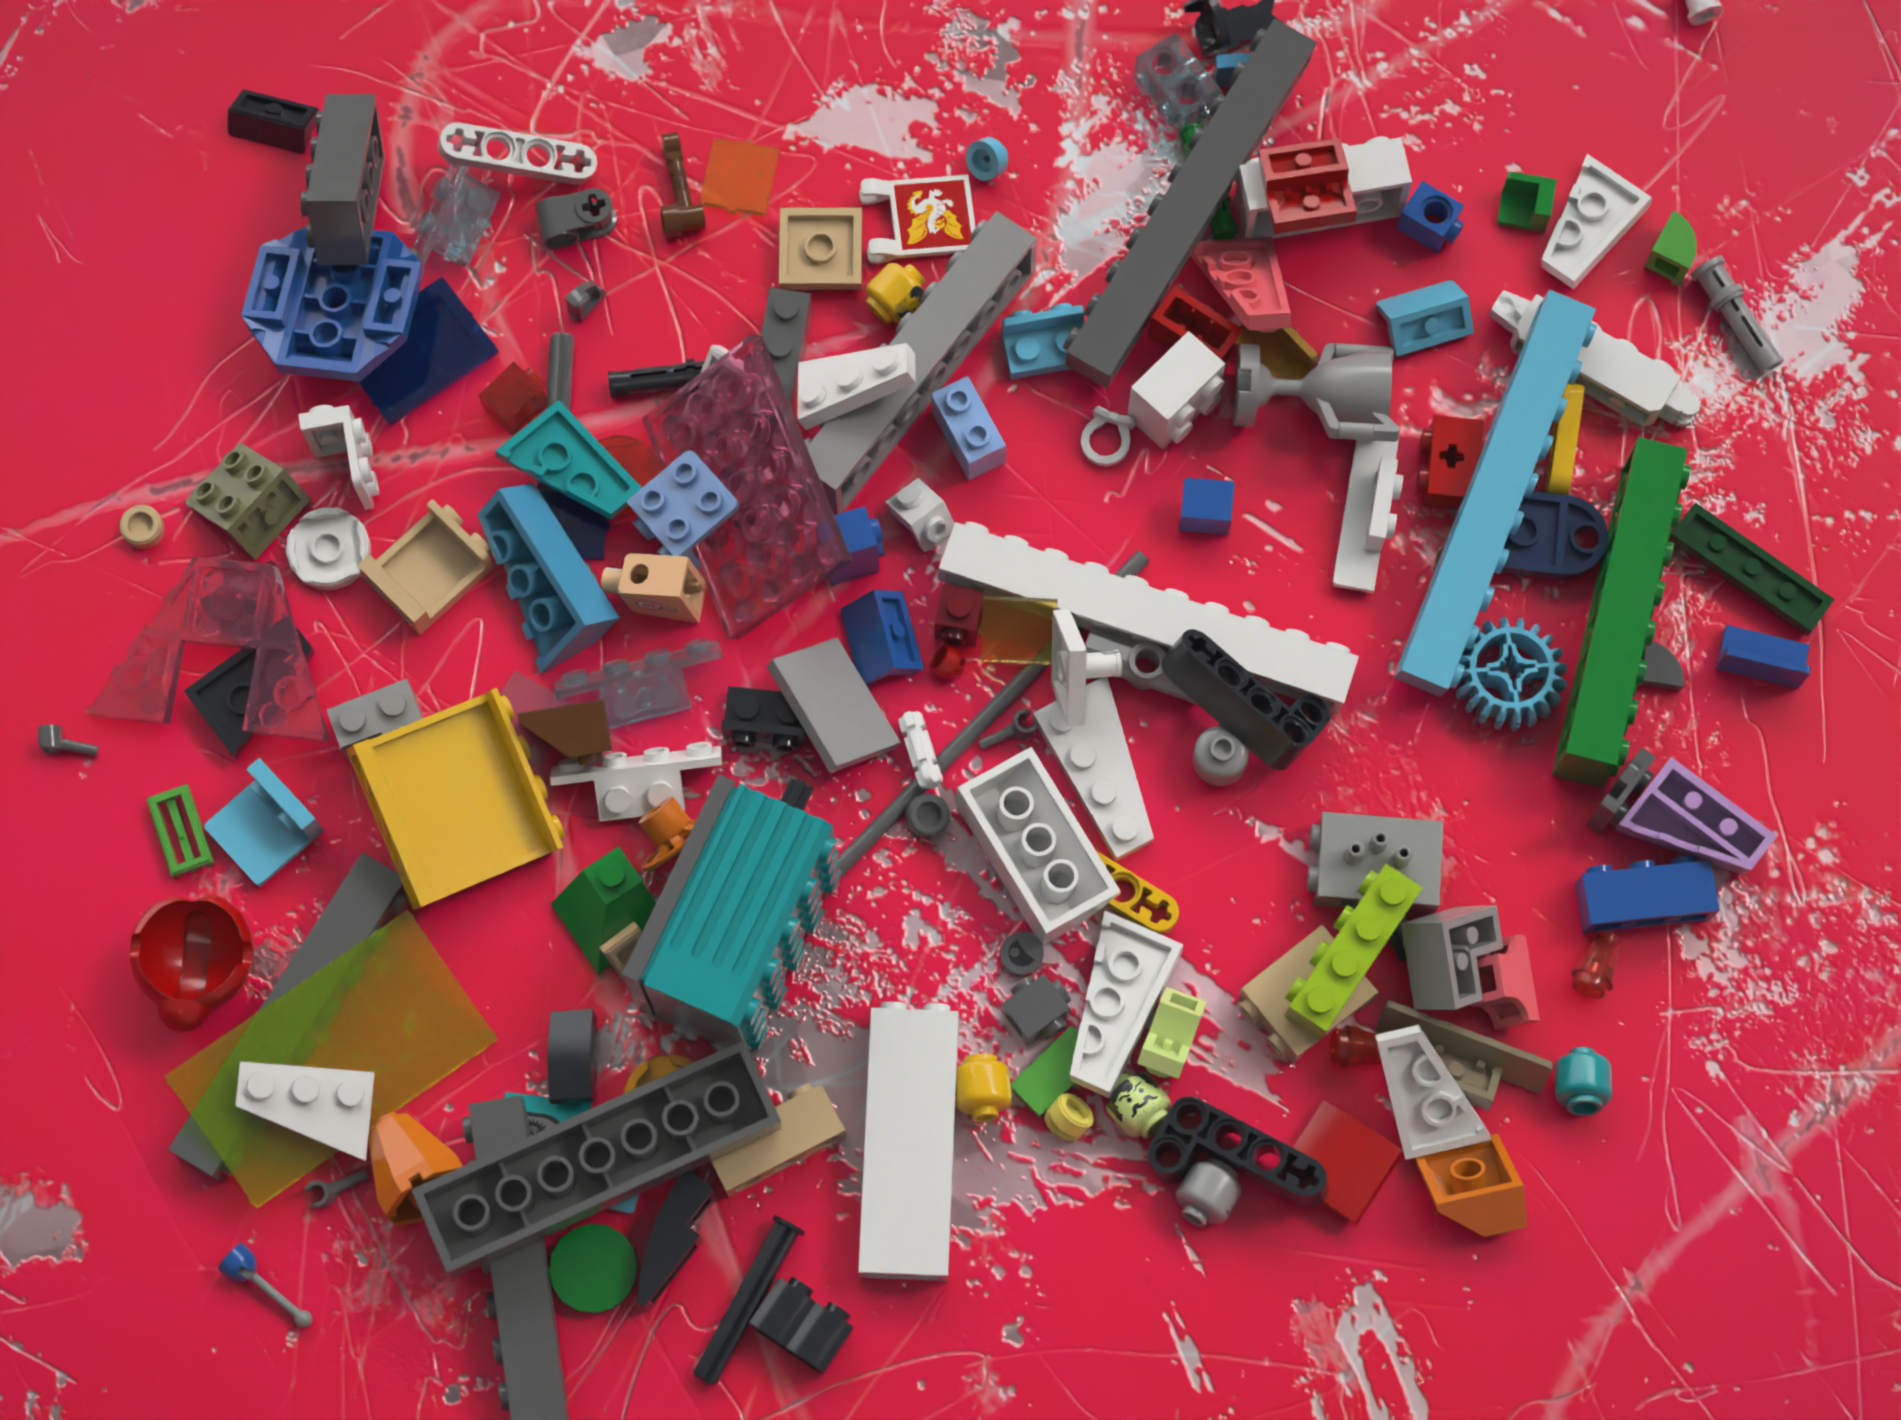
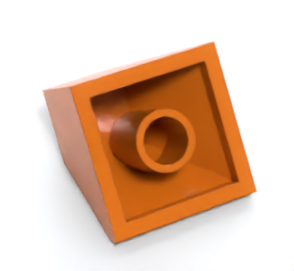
M1498 1134L1490 1135L1492 1140L1413 1158L1439 1213L1484 1237L1505 1234L1528 1227L1524 1185Z

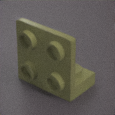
M240 443L224 456L222 462L204 481L196 486L194 492L185 503L191 510L224 530L246 555L256 560L311 498L285 469Z

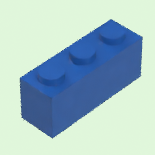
M1697 856L1674 858L1671 860V864L1655 866L1653 860L1637 861L1628 865L1629 869L1612 870L1611 865L1592 866L1587 868L1586 873L1582 874L1575 883L1583 934L1711 920L1720 911L1711 860L1697 861Z

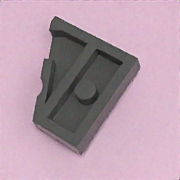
M1641 748L1586 825L1601 834L1608 823L1616 828L1630 809V806L1624 803L1625 799L1632 790L1640 795L1654 776V773L1648 770L1656 757L1644 748Z

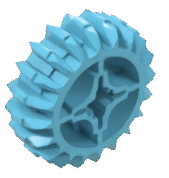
M1505 616L1500 618L1497 628L1489 620L1485 621L1482 625V632L1479 631L1471 650L1464 648L1459 661L1460 664L1465 665V668L1458 685L1463 686L1455 694L1457 699L1470 698L1465 706L1466 713L1473 712L1478 708L1481 711L1478 718L1479 723L1486 722L1489 716L1495 718L1494 728L1496 730L1501 729L1505 720L1509 721V725L1514 731L1519 729L1521 718L1529 727L1536 724L1537 715L1546 719L1551 713L1549 706H1558L1561 701V697L1557 692L1564 691L1567 682L1560 677L1566 673L1567 665L1556 662L1563 654L1562 648L1549 649L1548 647L1554 639L1553 636L1546 635L1542 639L1537 636L1540 631L1539 624H1534L1530 631L1523 629L1525 625L1523 618H1518L1514 627H1510L1509 621ZM1499 646L1497 662L1487 663L1485 668H1476L1477 658L1484 651ZM1517 648L1528 653L1534 660L1521 657ZM1505 665L1507 668H1509V672L1511 675H1517L1513 683L1512 679L1509 678L1508 673L1502 672ZM1542 679L1541 691L1534 697L1520 702L1521 686L1531 684L1533 680ZM1484 687L1497 690L1502 700L1489 694Z

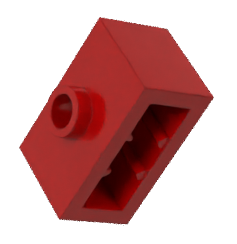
M1173 286L1151 316L1148 336L1170 349L1189 331L1225 363L1226 368L1237 353L1238 347H1240L1243 329L1221 316L1212 307L1199 302L1178 287Z

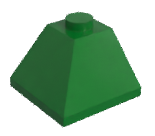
M618 846L583 869L551 905L597 974L600 975L612 967V965L599 947L632 922H635L643 932L656 902Z

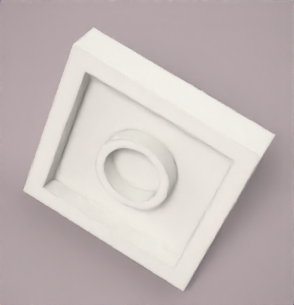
M1070 609L1053 610L1051 685L1067 726L1085 725L1086 679L1121 677V655L1119 650L1087 653Z

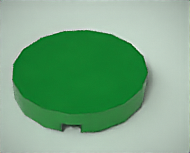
M588 1224L574 1228L559 1240L551 1254L549 1274L553 1289L565 1304L581 1313L600 1314L614 1310L627 1299L637 1284L639 1264L635 1249L622 1233L607 1225Z

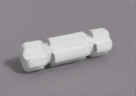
M919 711L905 712L898 722L902 735L904 737L907 736L904 738L913 769H918L915 772L918 785L922 789H934L943 781V776L939 765H934L937 762V758L928 731H923L926 728L923 715Z

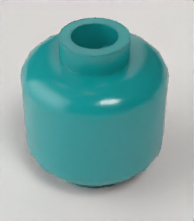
M1589 1047L1573 1048L1569 1051V1054L1562 1056L1555 1063L1556 1100L1563 1107H1566L1569 1113L1579 1116L1594 1115L1599 1113L1602 1107L1612 1100L1611 1063L1604 1056L1597 1054L1594 1049Z

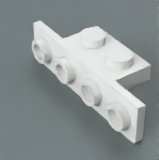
M1399 439L1396 442L1356 440L1332 582L1335 587L1374 593L1380 552L1385 538L1393 539L1397 514L1390 513L1392 499L1399 500L1403 483V475L1396 474L1398 465L1396 454Z
M697 742L687 745L686 750L669 752L667 747H655L645 750L644 755L627 757V754L624 752L609 753L604 755L605 761L586 765H579L578 758H567L559 761V765L552 767L550 775L551 786L594 781L600 821L644 816L659 803L671 796L674 797L685 811L680 770L722 765L721 746L712 747L710 742Z

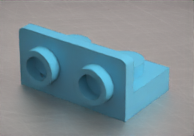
M1062 303L1052 306L1048 311L1037 313L1027 310L1018 311L1009 315L1008 318L1002 319L1001 336L1011 380L1071 369L1065 365L1067 350L1063 349V345L1074 327L1081 329L1084 325L1083 305L1072 306L1069 303Z

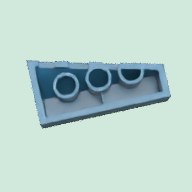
M532 483L498 489L477 515L496 563L503 564L508 575L506 589L511 601L518 600L526 621L521 624L527 640L533 639L540 657L535 659L540 674L546 673L598 642L620 617L536 485Z

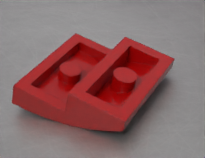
M1340 138L1258 150L1263 187L1274 234L1356 222L1357 209L1348 181L1349 167Z
M1325 1100L1322 1101L1292 1147L1316 1159L1323 1165L1326 1171L1329 1191L1327 1197L1320 1205L1356 1226L1404 1153L1402 1149ZM1290 1164L1289 1173L1294 1175L1292 1164ZM1313 1175L1308 1180L1297 1177L1302 1190H1305L1308 1185L1317 1186Z

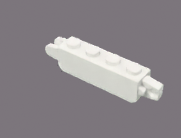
M1503 290L1494 303L1489 316L1513 334L1510 345L1512 352L1519 356L1543 297L1536 294L1534 299L1530 301ZM1591 321V323L1597 325L1595 334L1587 348L1581 347L1577 360L1583 363L1575 383L1584 384V394L1641 426L1654 424L1657 417L1671 424H1676V427L1686 428L1694 422L1696 415L1700 412L1701 401H1699V397L1695 396L1696 394L1692 395L1691 391L1678 385L1681 375L1675 373L1668 363L1659 359L1652 360L1638 352L1637 347L1631 342L1624 339H1615L1603 332L1597 323Z

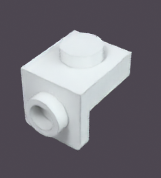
M919 478L885 501L890 513L912 532L918 546L924 552L931 549L952 532L955 523L944 500Z

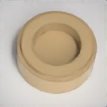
M137 505L128 509L122 516L120 531L132 547L148 549L160 542L164 535L165 525L163 519L154 508L147 505Z

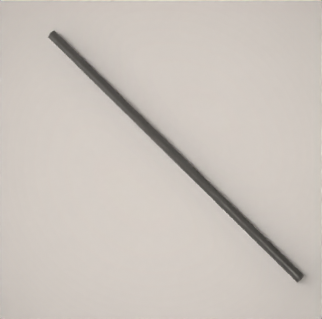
M1137 550L1114 575L1125 578L1126 575L1136 576L1149 563V559L1141 551ZM1077 627L1079 633H1081L1084 630L1083 628ZM1052 638L936 756L937 762L934 765H939L942 774L1051 664ZM915 778L838 857V860L841 861L839 870L842 871L841 878L901 818L910 801L924 794L929 788H920Z

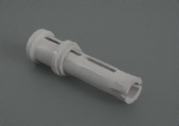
M1722 255L1716 256L1695 269L1690 276L1694 282H1700L1710 297L1711 302L1709 305L1712 310L1722 312L1738 336V339L1755 362L1760 374H1767L1781 365L1784 359L1782 356L1780 357L1763 331V328L1742 299L1745 295L1744 289L1741 284L1734 283L1723 266L1726 261Z

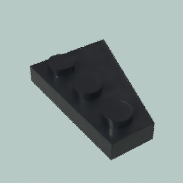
M287 616L189 686L184 692L236 760L314 655L315 651L289 616Z

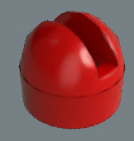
M947 642L942 643L931 659L930 672L944 679H956L963 673L964 669L962 666L966 664L963 652Z

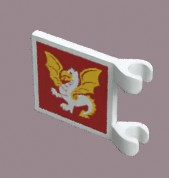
M968 175L892 181L868 178L861 181L859 194L860 201L864 205L890 200L895 240L874 238L869 241L867 256L871 264H881L899 258L955 254L958 250L964 252L972 242L970 237L975 229V220Z

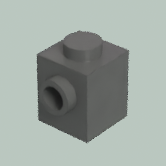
M1045 974L1036 980L1032 976H1028L1011 989L1013 996L1002 1003V1014L1026 1046H1029L1041 1036L1049 1040L1068 1025L1065 1019L1069 1017L1070 1007L1067 1004L1071 1001V998L1058 980L1051 983Z

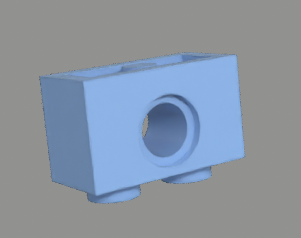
M968 376L931 393V412L968 480L1006 463V444Z

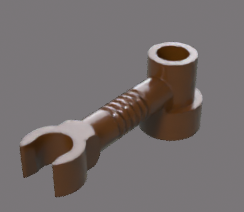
M678 132L662 134L663 155L668 167L676 203L660 206L662 228L666 239L682 236L684 231L706 228L702 204L692 205Z

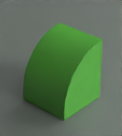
M1673 210L1644 267L1681 285L1695 258L1697 241L1691 225L1676 211Z

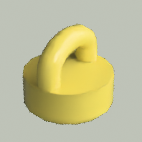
M1063 1093L1050 1105L1045 1113L1044 1120L1049 1130L1055 1136L1072 1142L1079 1139L1093 1125L1094 1118L1091 1109L1082 1099L1073 1094Z

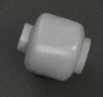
M1222 725L1210 727L1201 733L1195 743L1192 758L1194 769L1199 777L1210 785L1225 786L1232 784L1240 779L1245 772L1250 750Z
M1208 1158L1206 1162L1198 1161L1193 1163L1176 1190V1199L1183 1208L1182 1216L1199 1227H1205L1206 1223L1218 1225L1225 1222L1241 1195V1186L1237 1181L1238 1174L1226 1163L1214 1158Z

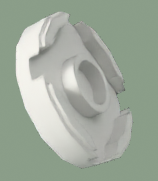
M322 507L306 513L299 519L300 522L295 526L294 530L291 529L287 537L286 555L291 569L304 584L318 590H337L351 585L362 575L357 565L369 554L371 555V542L365 526L355 516L350 515L349 512L340 508Z

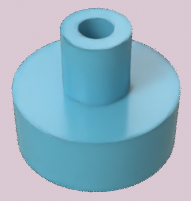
M985 137L973 142L966 151L968 169L973 176L982 181H988L1000 176L1005 172L1008 165L1007 149L1001 142L992 137Z

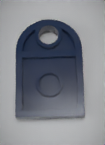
M1533 491L1529 498L1523 496L1518 510L1524 512V516L1515 536L1509 534L1504 548L1509 550V555L1501 573L1569 580L1582 577L1593 570L1601 560L1608 542L1607 526L1600 512L1589 502L1575 496ZM1579 531H1588L1595 536L1597 544L1591 549L1581 548L1575 542L1574 534Z

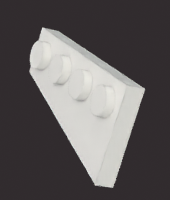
M1102 677L1086 685L1085 725L1068 727L1058 701L1034 712L1032 715L1035 724H1038L1037 728L1115 862L1152 843L1154 836L1108 678Z
M1104 911L1094 966L1071 1065L1070 1081L1110 1098L1183 952V944L1108 911Z

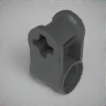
M590 188L564 196L548 197L535 205L543 246L549 249L565 248L577 242L605 237L611 234L617 225V214L613 208L610 196L604 190L598 188ZM600 209V215L594 216L593 211Z

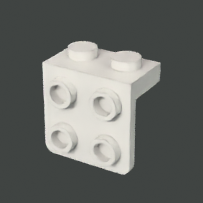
M320 405L311 408L308 413L298 414L301 431L315 458L348 452L353 486L365 510L373 509V496L379 495V486L375 471H371L368 457H373L372 444L369 433L365 432L362 418L355 419L349 405L335 408L331 405Z

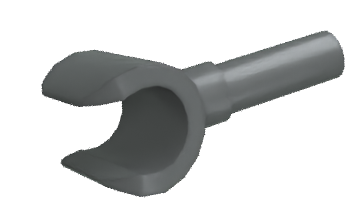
M1019 710L1009 726L979 740L978 742L982 750L1013 737L1018 740H1028L1031 738L1038 724L1028 729L1022 728L1018 724V721L1030 716L1031 710Z
M41 725L38 728V742L40 748L45 753L56 754L63 750L97 756L99 746L62 739L61 726Z
M363 1169L332 1183L315 1180L307 1184L305 1192H313L323 1187L325 1192L323 1199L320 1202L313 1203L311 1206L328 1208L335 1202L337 1194L368 1180L369 1176L366 1170Z

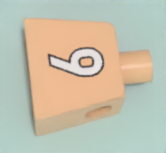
M629 553L625 557L623 569L608 567L604 569L601 588L604 593L619 594L633 612L699 623L707 583L689 557Z

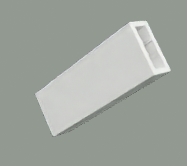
M882 1002L881 1008H871L858 1270L860 1278L948 1281L959 1011H950V1005L925 1004L924 1010L907 1009V1004L902 1002Z

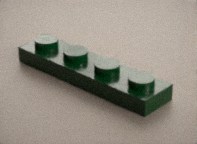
M1696 502L1670 536V541L1806 636L1812 632L1835 600Z

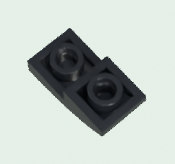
M593 1009L550 1012L548 1092L551 1105L594 1102L597 1062L593 1053L597 1017Z

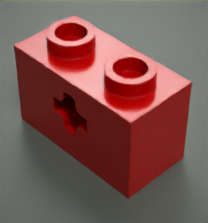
M1434 415L1429 429H1422L1420 453L1427 454L1426 468L1419 467L1416 492L1423 493L1422 506L1459 510L1482 452L1484 420ZM1444 458H1451V464L1454 468H1448L1447 461Z

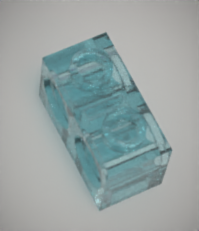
M1176 32L1136 57L1134 82L1143 95H1150L1155 101L1157 111L1165 124L1168 126L1173 125L1177 131H1181V128L1187 124L1201 123L1210 117L1208 115L1218 95L1220 93L1223 94V91ZM1165 67L1172 72L1169 74H1159L1155 69ZM1183 97L1192 98L1195 101V103L1191 105H1186L1179 102L1178 99Z

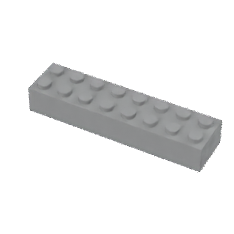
M996 211L989 221L983 219L979 222L971 234L970 240L972 242L964 252L960 250L955 252L946 266L945 270L947 273L939 283L933 281L926 288L921 297L922 304L914 314L908 312L901 319L896 328L897 335L889 345L883 343L879 347L907 343L915 353L916 383L820 424L821 430L813 440L810 438L805 439L797 449L794 458L796 459L795 466L799 491L831 514L837 515L845 511L931 403V393L943 388L1035 272L1037 238L1000 212Z

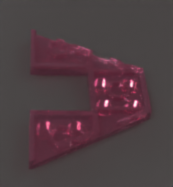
M193 557L182 572L180 582L172 587L162 600L165 604L150 626L145 625L128 648L125 661L115 666L110 675L113 678L93 706L88 705L85 709V714L91 717L170 725L185 643L257 650L242 730L249 734L329 742L327 728L279 569L272 564Z

